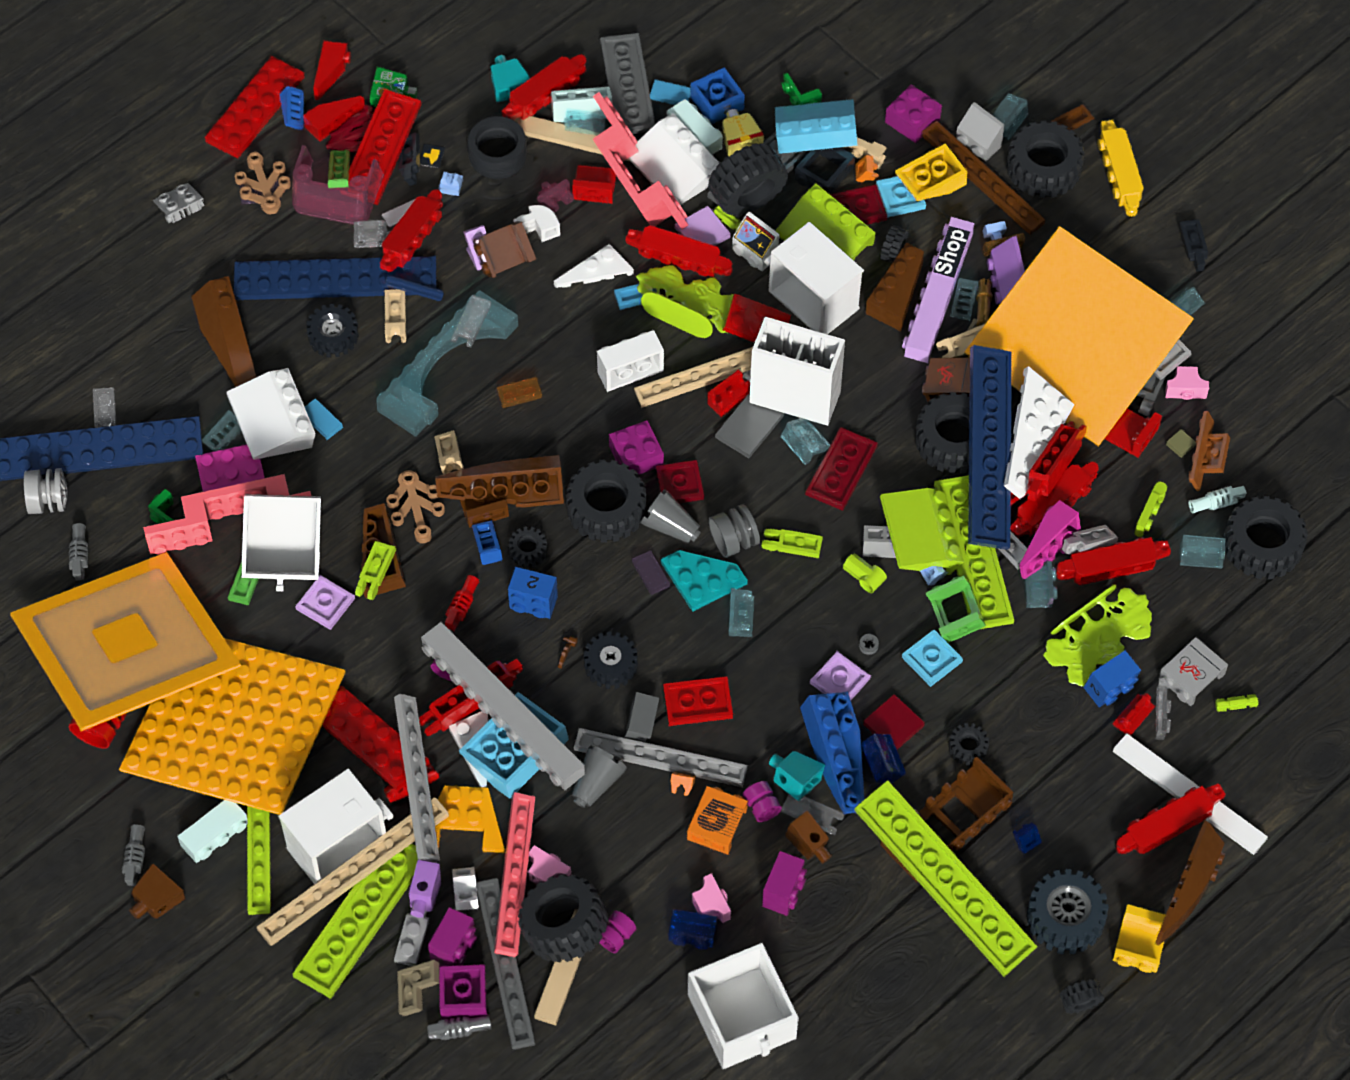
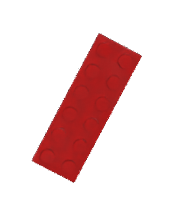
M271 56L205 136V142L238 159L281 107L279 94L287 86L296 88L303 80L304 72Z
M384 89L351 164L349 186L341 187V194L375 205L379 204L422 105L421 100Z
M340 686L322 727L396 791H399L407 784L400 734L347 689ZM424 756L425 763L427 766L428 764H430L429 759L426 756Z

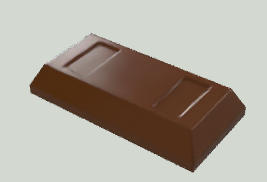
M1082 104L1051 120V122H1057V125L1060 126L1063 124L1070 131L1093 120L1094 117Z

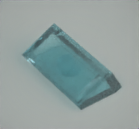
M1194 287L1186 289L1171 302L1190 316L1205 304Z

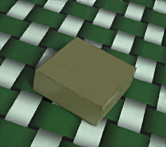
M1179 430L1167 441L1166 445L1182 458L1196 445V441L1183 430Z

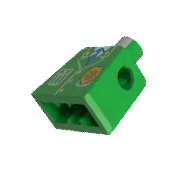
M377 67L370 94L372 109H376L384 89L414 99L417 98V87L408 86L405 74Z

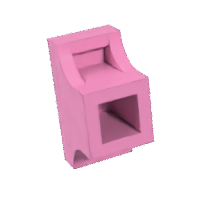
M1177 366L1174 379L1167 380L1165 398H1182L1184 400L1192 398L1206 399L1209 381L1200 378L1198 367Z
M533 846L529 851L530 861L533 863L528 871L531 882L537 885L541 881L542 883L548 881L547 878L554 876L557 878L563 874L570 877L571 867L562 863L555 854H548L536 846Z
M712 874L705 876L703 888L692 893V903L700 919L704 920L709 917H715L721 920L722 923L731 919V910L726 902L728 898L724 889H719Z

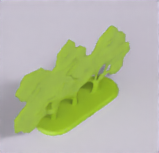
M673 265L662 268H650L647 273L636 275V278L639 280L638 292L643 294L641 304L650 315L700 338L711 336L713 332L711 322L715 324L717 330L721 333H728L723 331V327L734 294L721 295L719 292L722 286L715 277L708 278L705 281L700 279L693 280L691 284H684L682 274ZM660 289L666 291V296L660 295Z
M1116 584L1111 586L1063 621L1050 633L1054 635L1063 629L1066 630L1065 638L1047 640L1046 652L1043 656L1052 666H1068L1067 675L1069 682L1078 684V686H1085L1091 673L1096 670L1097 664L1103 666L1124 651V646L1120 642L1123 636L1135 640L1150 637L1152 613L1147 608L1149 600L1145 594L1137 595L1131 588H1123L1118 594V601L1108 602L1106 597L1115 590ZM1122 601L1125 605H1119V602ZM1100 604L1104 608V616L1098 621H1093L1086 612L1095 605ZM1115 606L1121 608L1122 613H1114L1109 609V607H1111L1112 609L1115 608ZM1107 612L1111 613L1110 618L1107 617ZM1082 616L1086 621L1081 631L1078 632L1070 628L1069 624ZM1071 636L1075 640L1074 643H1071L1069 640Z

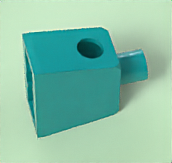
M504 55L497 56L494 60L496 64L491 66V78L496 102L510 99V92L530 79L517 59L507 61Z
M796 751L790 753L785 759L774 754L769 761V765L776 769L774 782L798 801L821 781L825 768L823 763Z

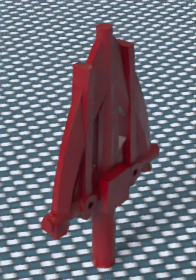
M364 105L362 111L348 119L337 131L331 133V140L325 145L327 150L357 152L361 141L358 142V140L363 139L373 116L372 106Z

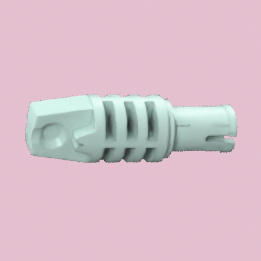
M1232 486L1208 492L1205 497L1189 500V508L1192 513L1205 509H1220L1237 504L1238 500L1244 498L1247 492L1244 486L1232 488Z

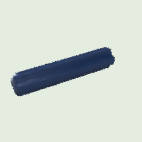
M387 275L385 279V285L391 288L436 301H441L444 292L441 289L392 275Z

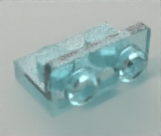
M804 418L788 422L781 434L784 442L804 464H808L814 455L825 452L830 447V444L809 420Z
M1047 561L1046 566H1042L1040 570L1025 579L1026 608L1052 607L1053 600H1057V587H1053V581L1056 580V569L1052 568L1051 561Z

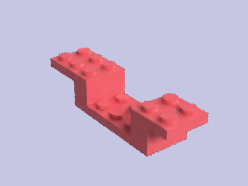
M600 92L595 94L593 98L612 126L593 138V141L649 225L655 227L672 215L682 230L689 226L685 221L688 216L667 185L663 187L658 181L643 192L623 164L625 160L638 152L635 146L638 142L608 97L603 98Z
M285 474L182 496L184 519L144 527L150 555L163 554L166 551L175 549L182 550L189 546L204 545L207 542H211L212 536L208 520L244 513L245 494L289 495ZM307 491L290 496H311V492Z

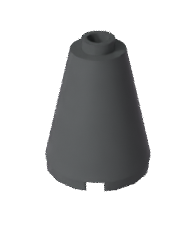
M665 489L649 508L647 517L644 516L641 524L686 543H689L691 540L695 542L701 533L698 530L700 525Z
M590 745L583 761L585 775L576 781L572 796L575 798L573 802L582 808L585 806L590 807L626 771V765L621 761L618 764L615 763L616 760L613 755L597 746Z

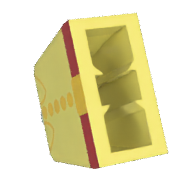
M731 109L726 113L727 119L723 120L722 130L728 156H731L733 152L739 151L745 146L764 142L762 131L749 113L739 115L736 109Z

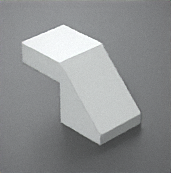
M474 867L452 869L456 911L478 908Z

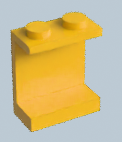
M1127 904L1113 961L1122 966L1137 967L1143 972H1157L1164 942L1156 945L1155 941L1166 915Z

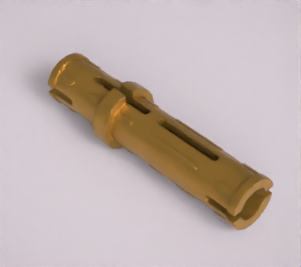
M985 279L979 281V292L976 296L978 301L977 327L989 320L990 302L992 301V282L987 279V285H985Z

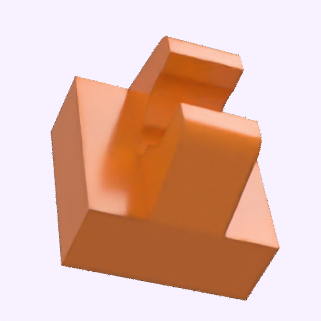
M865 155L856 163V181L863 183L865 180L873 181L878 177V174L874 173L878 165L873 162L872 156Z
M673 772L671 776L672 793L676 794L678 786L683 785L685 789L684 796L689 795L696 776Z

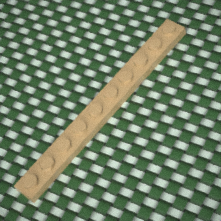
M434 797L431 799L434 824L436 826L446 819L449 813ZM409 815L257 926L258 931L269 945H274L413 843L415 837L412 816Z

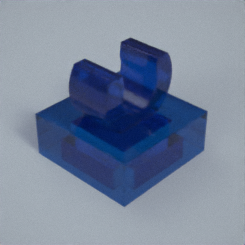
M1032 822L1028 825H1022V829L1019 831H1013L1019 850L1024 854L1042 843L1037 826Z

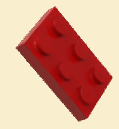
M734 294L723 331L755 343L765 317L789 323L791 315Z
M727 677L663 684L669 726L733 719Z

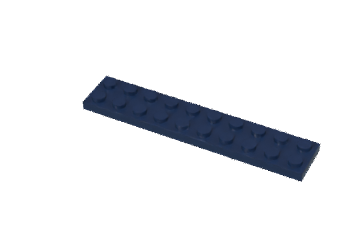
M436 256L412 257L403 268L397 266L392 272L380 269L382 258L235 262L234 297L235 300L385 296V290H398L385 285L387 275L436 288ZM405 292V295H415L412 293Z
M973 345L970 347L968 544L1007 550L1010 548L1011 491L1004 487L1007 464L1011 459L1012 351Z
M197 416L1 438L0 481L23 479L25 471L40 470L42 476H46L47 469H51L53 475H55L56 468H62L63 474L196 459L195 456L203 455L200 418Z

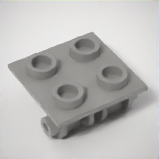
M189 183L179 185L176 189L163 193L153 200L166 214L165 218L168 223H175L182 219L181 216L185 218L183 209H185L188 215H191V213L193 214L201 210V207L204 206L203 198Z

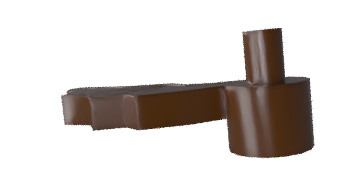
M564 636L563 641L568 643L562 651L558 668L562 669L570 647L576 646L578 638Z

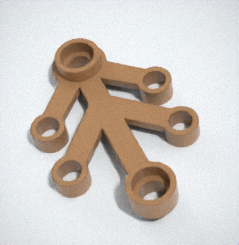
M252 152L248 156L247 162L248 167L255 170L258 182L247 178L244 172H237L235 174L236 184L245 185L240 189V196L244 200H251L261 204L262 210L267 214H275L281 206L280 197L291 186L289 177H280L286 171L285 164L281 161L275 162L273 164L274 171L266 180L262 168L264 165L263 157L258 152ZM278 180L279 186L275 190V192L271 194L270 190L275 184V182ZM252 189L262 192L263 196L252 193Z
M407 470L399 475V487L394 494L387 496L386 502L389 508H397L400 498L406 491L408 492L409 497L400 510L391 515V522L394 526H401L404 523V518L412 508L417 526L414 531L415 539L417 542L424 544L431 540L432 535L431 529L424 523L420 506L431 511L437 517L445 513V508L440 502L433 503L417 495L416 489L428 494V497L431 499H437V492L435 494L430 493L432 490H436V485L429 486L419 481L416 472ZM393 499L396 500L395 503H390V502H389L390 500H393ZM436 508L442 509L441 511H435ZM396 517L401 518L399 521L394 520Z

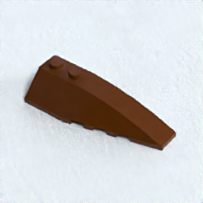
M229 276L210 280L192 296L193 305L201 333L209 342V346L217 355L219 362L227 371V375L234 386L238 387L256 378L254 366Z
M559 455L489 463L435 477L437 497L456 500L473 499L475 502L484 503V501L498 502L506 499L507 504H514L516 507L522 508L564 504Z
M1204 820L1155 941L1156 945L1164 942L1183 924L1198 905L1210 880L1215 881L1219 869L1215 867L1223 862L1226 853L1222 852L1225 843L1208 821Z

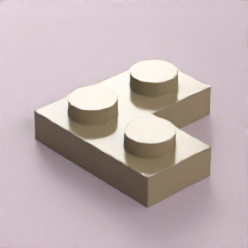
M432 960L398 971L399 1014L406 1016L422 1011V989L440 984L439 962Z

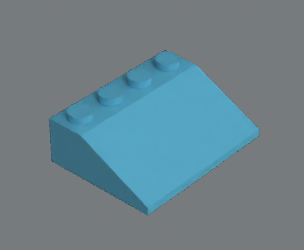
M853 99L775 107L776 137L779 154L857 146Z
M519 692L515 695L563 744L569 740L566 727ZM492 718L459 750V753L490 784L509 799L514 792L516 793L539 770L535 760L531 756L527 757L522 752L521 746L517 742L513 743L508 738L506 731L502 727L498 728Z

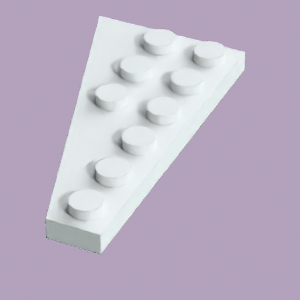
M1029 366L1023 372V376H1025L1024 384L1021 385L1020 389L1022 395L1016 412L1013 430L1015 436L1010 447L1012 452L1011 459L1007 464L1004 487L1019 499L1024 497L1028 490L1027 485L1031 468L1060 425H1064L1075 405Z

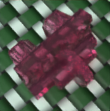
M566 179L558 184L554 182L551 185L547 181L543 182V190L539 192L540 196L537 197L539 205L549 208L553 213L559 209L558 201L562 200L565 205H568L574 200L570 184Z

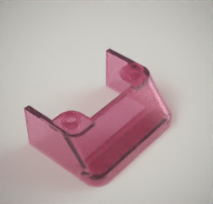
M302 145L293 171L292 205L295 211L303 215L353 225L365 224L369 219L383 178V172L378 161L373 159L368 176L353 177L349 182L348 188H328L326 183L312 181L313 171L311 165L313 159L307 147Z

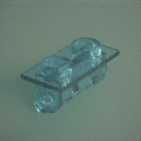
M567 111L566 118H564L565 131L599 135L604 132L606 117Z

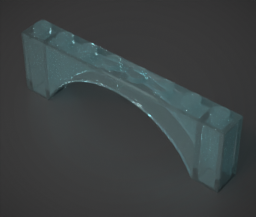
M479 290L468 299L467 304L455 313L454 318L449 323L444 324L441 332L431 338L428 346L418 352L415 360L405 366L402 374L391 381L389 388L378 395L376 400L378 412L416 437L429 423L428 412L422 400V391L426 377L434 364L448 351L463 343L484 338L507 339L518 327V315Z

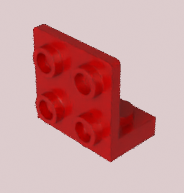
M578 165L576 179L573 180V200L612 204L616 174L613 169Z
M1126 409L1105 437V440L1139 458L1158 431L1162 415L1155 412L1151 418L1147 417L1145 419L1135 412Z

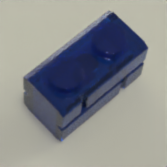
M874 734L862 742V748L877 783H883L887 780L893 783L905 775V769L890 734Z
M673 909L669 941L679 946H684L688 943L694 944L699 949L713 948L717 916Z

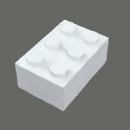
M654 330L643 332L637 337L624 339L618 344L605 346L597 351L598 374L607 392L664 371V349Z

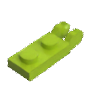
M1164 482L1156 483L1150 494L1134 533L1138 537L1142 538L1144 532H1149L1152 526V514L1157 515L1160 503L1163 502L1167 491V485Z
M766 529L764 531L765 537L774 540L779 539V542L764 540L761 545L763 549L819 558L823 540L822 536L784 529Z
M378 541L374 542L359 576L360 580L355 590L356 596L361 597L363 595L366 583L368 582L371 583L367 597L370 600L375 599L378 587L381 586L396 552L395 546Z

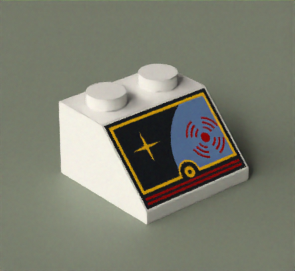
M748 212L733 236L732 249L738 256L748 260L751 266L763 271L768 267L764 263L765 259L771 255V251L779 246V234L751 212Z

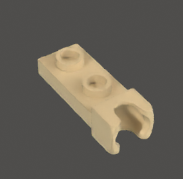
M857 138V146L841 147L855 155L856 158L862 159L865 155L872 156L873 162L878 165L877 169L880 168L886 158L883 155L887 149L885 146L876 142L871 144L860 138Z
M385 290L386 342L391 343L392 336L399 335L401 341L405 343V291Z
M985 324L950 339L947 338L937 342L936 346L939 351L948 350V353L942 356V358H961L966 356L964 351Z
M455 431L434 436L442 473L447 474L452 470L464 469Z

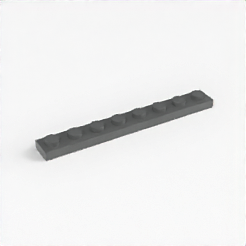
M498 878L477 882V893L512 1049L535 1045L516 958L494 953L501 896Z

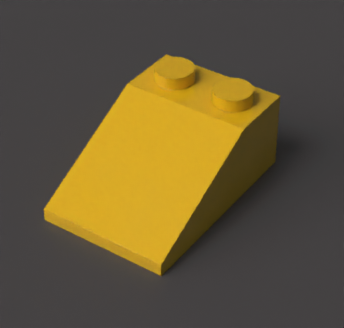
M946 144L895 170L896 175L916 201L950 194L967 185L966 169Z

